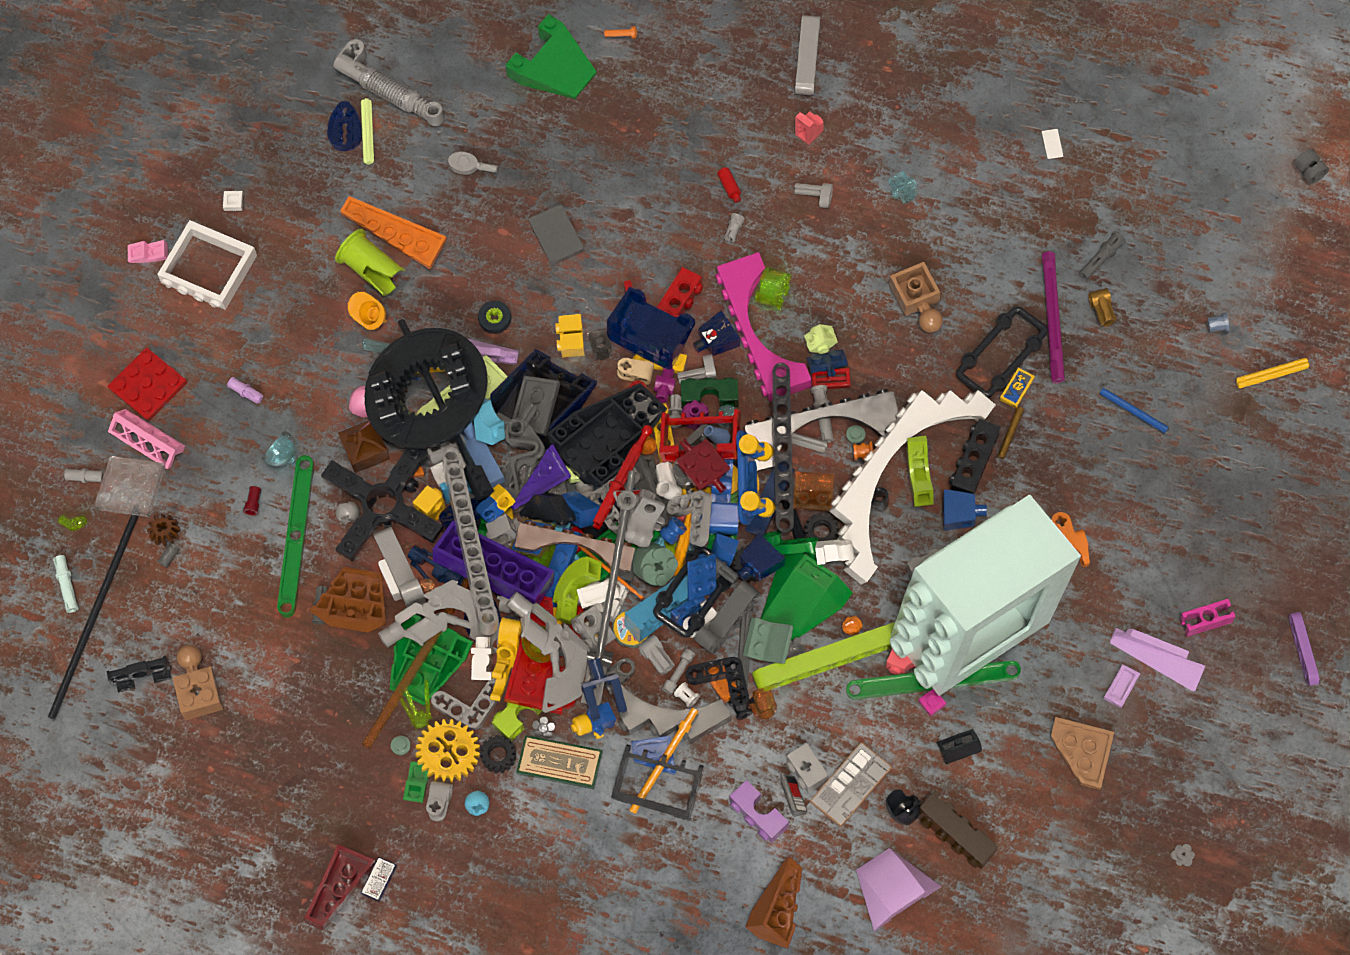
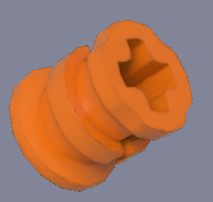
M872 441L869 444L861 443V445L853 443L855 461L858 458L864 460L870 451L873 452Z

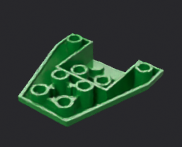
M786 554L777 566L761 619L772 623L792 625L793 631L790 639L792 641L795 637L801 638L840 611L853 595V592L836 574L821 564L818 565L815 560L806 554Z

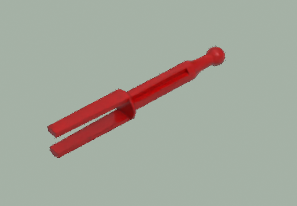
M645 425L642 428L641 436L631 447L614 481L608 483L610 489L593 520V528L600 530L616 501L613 492L625 490L624 485L627 482L628 472L634 469L643 452L645 441L653 432L650 425Z

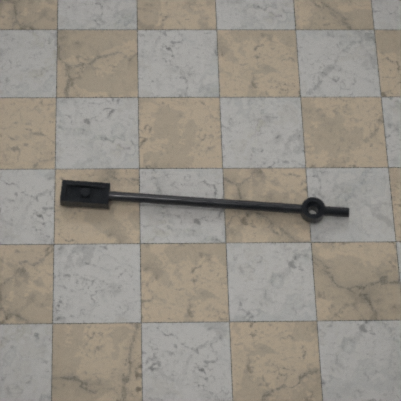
M399 320L398 324L403 335L410 333L405 320ZM424 368L422 374L438 407L440 404L445 405L430 371ZM458 434L453 439L466 464L463 468L465 477L476 500H486L494 490L482 466L474 464L461 435Z

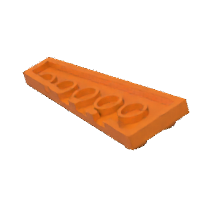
M348 196L340 210L343 216L428 269L432 268L447 241V237L350 196Z

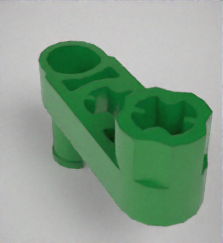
M777 531L763 535L768 555L805 552L817 562L815 550L816 543L819 542L817 537L782 540L781 533Z

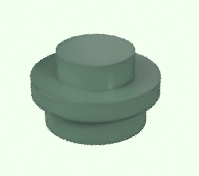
M853 425L848 428L846 437L849 442L859 444L865 439V430L861 426Z
M397 736L391 742V749L396 755H405L411 748V743L405 736Z

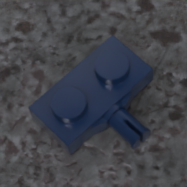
M833 350L829 353L815 354L812 357L806 358L811 373L827 371L829 377L836 375L834 369L848 365L843 350Z

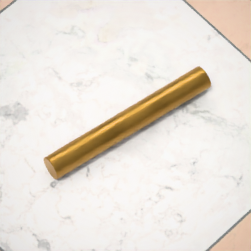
M1017 407L997 455L999 459H1004L1024 412L1022 407Z

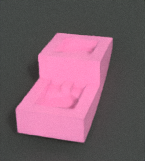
M165 240L149 244L141 241L128 245L129 263L156 262L166 260L168 257V243Z

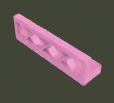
M127 409L115 412L108 430L109 433L166 469L171 468L175 455L182 453L185 445ZM117 423H120L122 425L124 430L123 433H120L115 429ZM131 432L137 434L139 442L132 440ZM149 441L152 443L154 451H149L145 442ZM160 451H165L169 454L167 461L162 459Z

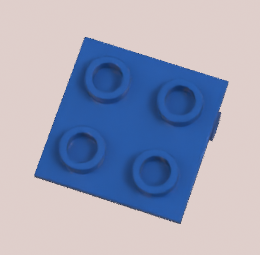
M698 554V558L687 562L688 600L712 594L716 588V554L710 556Z

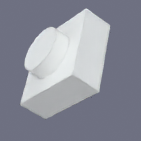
M224 191V211H242L244 195L242 191Z

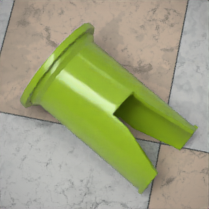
M358 229L350 234L341 244L335 256L337 263H346L383 296L389 295L396 289L390 277H393L399 271H405L403 267H400L366 238V231L363 229Z

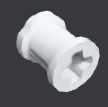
M686 682L682 683L674 692V696L684 701L687 708L692 707L700 697L698 693L695 694L688 687Z

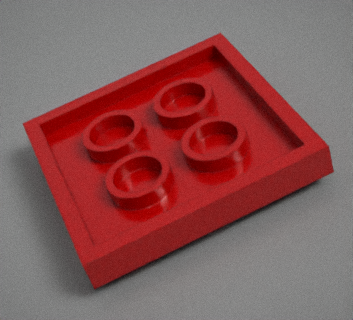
M146 347L107 387L149 422L188 382Z

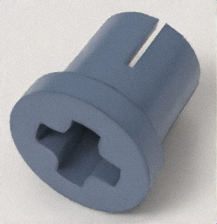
M1227 313L1207 318L1209 332L1229 331Z

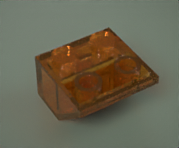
M796 471L793 508L829 511L832 508L831 502L833 501L834 474Z

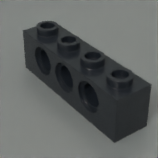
M981 419L978 420L977 425H972L969 434L972 437L970 441L966 440L963 447L965 454L963 458L959 457L956 468H958L957 473H953L949 484L952 485L951 490L975 494L1000 434V426ZM983 440L985 443L978 444L976 441ZM975 456L978 460L972 461L969 457ZM970 473L972 476L964 477L962 474Z

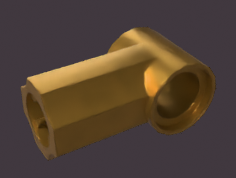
M1108 288L1089 292V303L1091 308L1095 309L1100 326L1108 327L1116 323L1117 319L1111 305V295Z

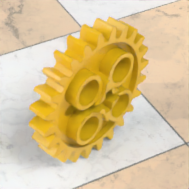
M443 719L442 725L435 721L434 728L428 725V732L422 731L423 737H418L420 744H417L415 748L418 750L415 756L420 758L417 764H424L421 771L428 770L427 777L434 774V781L441 777L444 783L446 778H449L450 782L453 783L454 777L458 781H461V775L468 777L467 770L474 771L472 765L478 764V760L475 758L480 756V753L477 752L480 749V745L475 744L478 742V738H472L474 731L467 732L468 725L461 728V721L454 725L453 719L450 720L449 724H446L445 719ZM446 735H452L455 739L452 741H447L444 737ZM436 738H440L442 744ZM436 746L439 751L433 753L429 751V747ZM444 747L446 750L451 749V754L449 752L444 753ZM458 750H465L467 754L459 756L456 752ZM448 761L451 766L444 768L441 766V763Z

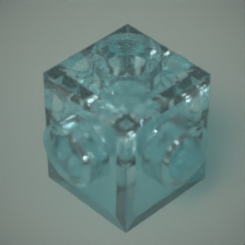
M903 170L888 180L892 188L891 194L896 200L900 199L903 204L913 200L919 194L916 189L918 184L913 177L909 178Z

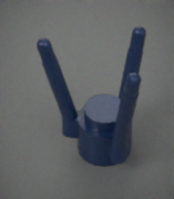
M415 545L411 548L407 557L412 560L410 564L431 584V579L419 564L423 565L427 561L439 569H443V566L433 562L428 557L433 558V553Z

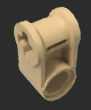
M622 358L618 362L617 375L624 381L633 382L640 380L645 385H649L653 375L654 364L648 361Z

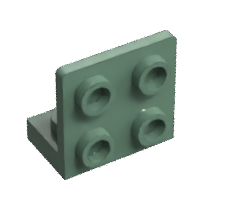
M752 617L743 656L759 661L785 664L793 626L772 623Z

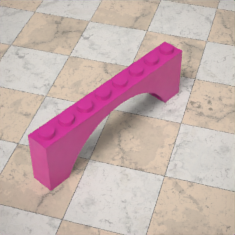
M758 252L717 266L715 278L717 284L722 285L723 290H721L723 299L728 300L730 316L735 317L734 325L736 331L741 332L742 346L748 349L747 357L749 363L754 364L755 378L760 380L762 384L760 386L763 397L767 396L770 402L772 401V371L777 363H785L790 369V395L811 388V377L804 363L788 361L769 351L759 341L750 325L748 317L750 298L756 286L765 277V266ZM779 369L776 371V375L784 377L786 372ZM778 388L776 393L779 396L786 395V390Z

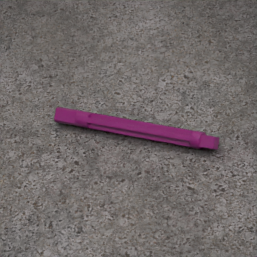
M1047 251L1042 254L1045 281L1052 383L1059 384L1065 381L1056 280L1055 253Z

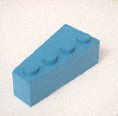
M687 576L684 577L673 593V602L670 606L661 610L670 619V612L688 601ZM674 578L669 584L625 612L624 626L639 643L664 625L654 616L653 609L656 605L657 595L661 591H666Z

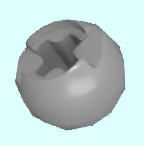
M348 501V503H340L337 506L336 517L340 523L355 522L359 518L360 510L354 502Z

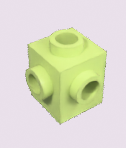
M819 324L811 328L810 332L804 335L809 351L825 354L832 346L838 343L832 326Z

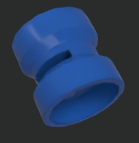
M672 517L668 521V525L660 530V534L667 542L674 544L678 540V536L683 535L687 528L678 518Z

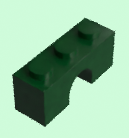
M726 377L724 379L705 378L704 380L688 378L681 380L682 409L687 403L691 404L694 400L700 403L701 399L708 394L715 395L719 399L720 408L739 407L738 379Z

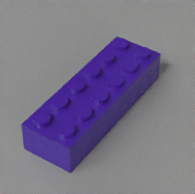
M452 521L433 547V562L467 578L455 521ZM478 533L491 591L507 599H510L517 591L532 604H540L554 584V570Z

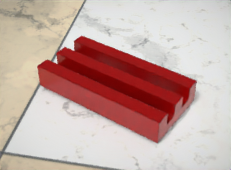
M849 368L834 369L836 375L846 374V376L816 378V376H827V371L812 373L813 387L826 385L828 389L851 388Z

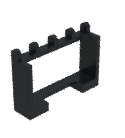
M627 744L611 798L690 821L702 780L704 765H699L696 772L685 768L686 760H682L679 767L666 763L667 755L664 754L661 761L647 758V749L643 750L642 756L629 753L631 745ZM629 758L696 776L687 810L620 792Z

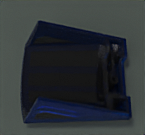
M535 349L490 394V400L496 415L499 412L512 419L524 376L559 381L561 384L549 424V432L572 413L581 409L597 385V381L583 373L577 376L551 362L550 356ZM538 435L545 446V450H547L551 446L547 435Z

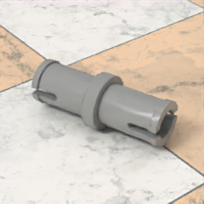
M83 468L82 470L66 469L64 477L66 481L103 483L105 481V471L88 470V468Z

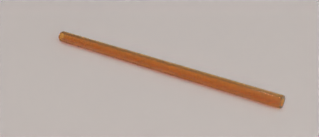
M464 578L460 586L469 590L468 579ZM445 608L444 613L453 615L456 609ZM440 631L424 642V645L419 650L362 742L364 747L368 749L372 747L443 631Z

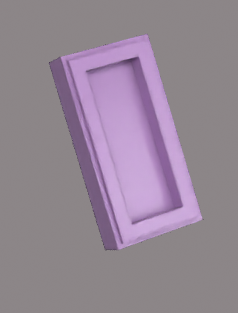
M1122 664L1104 700L1122 708L1140 673Z

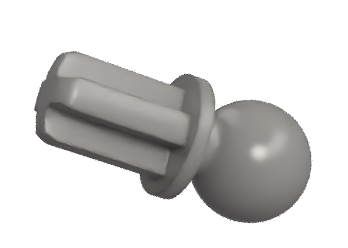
M678 394L670 396V408L668 409V413L671 414L670 418H681V396ZM671 425V428L676 429L681 425Z

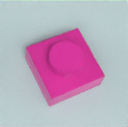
M934 689L918 700L930 717L946 706V702Z

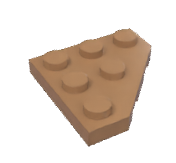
M1055 717L1051 740L1080 785L1101 790L1114 732Z

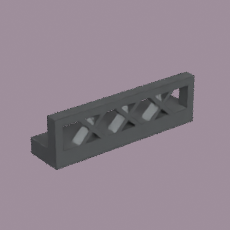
M640 455L635 465V468L640 473V479L634 485L635 490L646 489L656 495L655 501L665 505L660 515L665 519V524L657 523L661 525L662 529L668 525V518L670 520L675 516L667 512L669 500L657 494L658 479L654 458Z

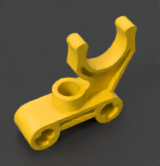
M505 617L501 619L498 649L496 652L497 663L492 672V678H496L490 700L500 702L504 694L510 669L513 668L519 647L522 629L520 620Z

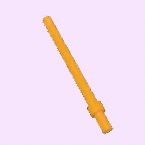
M691 708L684 721L682 720L678 725V731L664 752V755H667L666 763L685 733H688L691 729V723L699 712L696 709ZM655 766L637 797L646 798L664 767ZM632 804L629 810L636 814L640 806Z

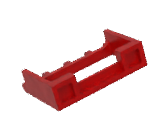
M735 409L732 416H724V412L719 411V416L705 417V412H700V417H686V412H682L681 418H670L669 413L663 412L659 449L662 462H675L686 453L685 450H680L679 445H668L669 425L733 423L732 443H719L715 450L724 460L737 459L736 434L740 430L741 411Z

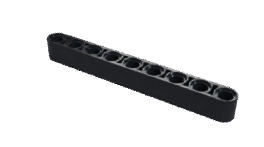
M777 363L772 371L775 528L781 535H787L792 531L794 524L790 369L785 363ZM782 369L786 372V375L779 377L776 375V371ZM783 388L786 390V395L779 396L776 390ZM784 407L787 413L780 415L776 409ZM785 426L787 432L780 434L777 431V427ZM779 445H785L787 446L788 451L785 453H781L778 451L777 447ZM782 463L786 464L788 466V470L786 472H781L778 469V465ZM784 482L788 484L789 489L781 491L778 485ZM787 502L789 509H780L779 503ZM781 521H787L790 524V527L788 529H782L779 526V523Z

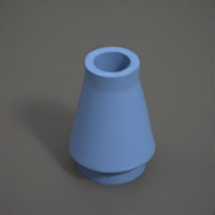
M711 425L704 429L705 436L716 446L719 443H729L730 434L727 429Z

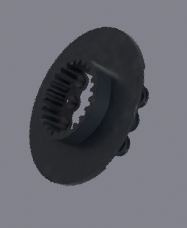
M425 328L410 332L391 343L373 363L365 385V410L374 430L393 445L407 449H426L441 445L460 434L478 414L486 395L488 382L484 359L476 346L458 332L444 328ZM430 367L434 370L437 367L440 370H445L450 377L449 382L452 392H448L450 398L444 400L445 405L440 404L439 410L433 409L432 414L427 411L425 416L422 413L418 415L415 412L411 413L404 405L405 400L403 397L406 394L403 390L408 389L406 383H411L410 378H416V373H423L424 368L429 371Z

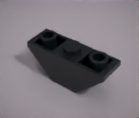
M548 492L535 494L520 511V515L528 516L529 520L542 519V522L545 523L555 521L556 525H568V522L576 521V516L560 494Z

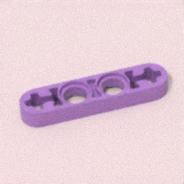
M1300 612L1290 613L1289 623L1305 681L1308 686L1318 685L1319 674L1303 617Z

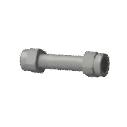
M685 649L680 656L681 661L670 680H666L662 688L664 692L670 695L675 692L679 678L687 665L691 664L694 660L695 653Z

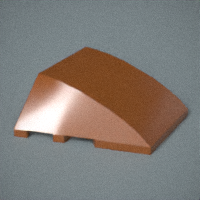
M343 567L331 582L329 589L322 593L320 600L310 608V612L331 627L369 633L385 625L382 573Z

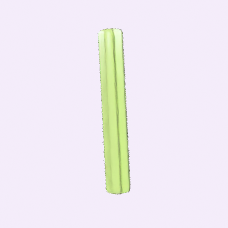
M365 98L361 100L363 162L370 165L374 163L372 102Z

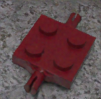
M686 438L683 439L679 444L686 453L676 460V465L698 491L714 485L720 494L723 493L727 488L720 479L730 471L729 465L707 439L693 447Z

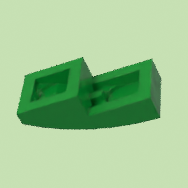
M411 761L403 800L424 802L429 777H427L428 770L421 771L424 764L418 765L417 762Z

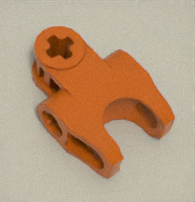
M1064 512L1055 513L1052 517L1053 523L1081 555L1079 559L1083 567L1089 566L1088 541L1084 530L1074 531L1068 514Z

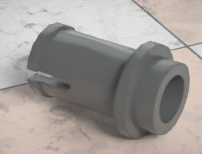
M171 542L165 546V551L157 560L165 568H168L175 555L179 554L180 548Z

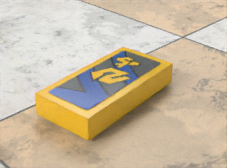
M1018 368L1001 395L1000 401L1017 409L1035 376Z

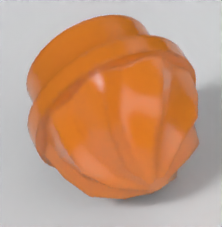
M648 436L645 441L642 454L650 455L656 450V441L652 437Z
M857 616L847 617L842 625V629L847 635H857L863 628Z

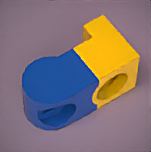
M497 484L493 488L494 492L476 508V511L486 523L494 521L516 502L500 484Z

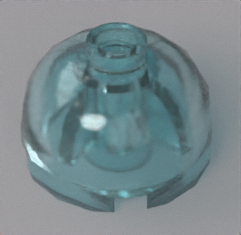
M284 430L282 435L275 440L261 459L276 468L283 467L287 463L291 465L297 458L295 453L297 452L298 445L295 438Z

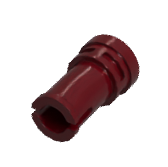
M249 487L248 498L243 508L244 514L249 516L258 515L260 487Z

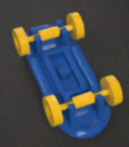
M739 430L736 434L738 518L743 525H749L754 516L759 515L767 518L775 511V504L771 499H760L758 495L757 463L755 462V458L760 461H768L773 456L774 450L771 444L764 441L759 442L755 436L747 434L744 430Z

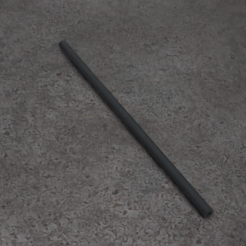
M135 506L48 714L50 719L55 720L141 512L139 507Z

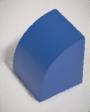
M717 533L712 544V553L716 554L719 560L726 562L727 566L730 567L739 541Z

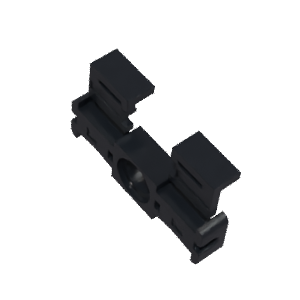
M166 656L152 661H141L126 665V667L118 670L106 671L109 683L111 685L116 684L118 693L136 689L134 679L149 676L151 673L154 683L172 679L169 660Z

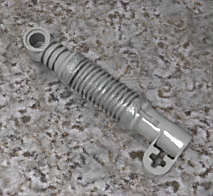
M358 39L349 41L335 59L334 69L359 82L360 86L373 92L408 113L413 112L426 119L427 123L431 126H438L443 123L444 114L441 104L422 98L420 93L372 66L367 67L363 64L367 54L362 41Z

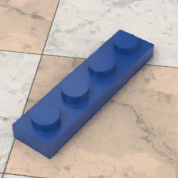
M574 531V535H582V533ZM556 545L549 568L554 570V584L546 594V597L552 598L553 607H557V604L553 602L555 588L563 572L573 563L578 549L577 545Z

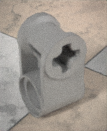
M438 781L431 782L426 810L433 821L439 822L446 817L449 801L452 796L453 784Z

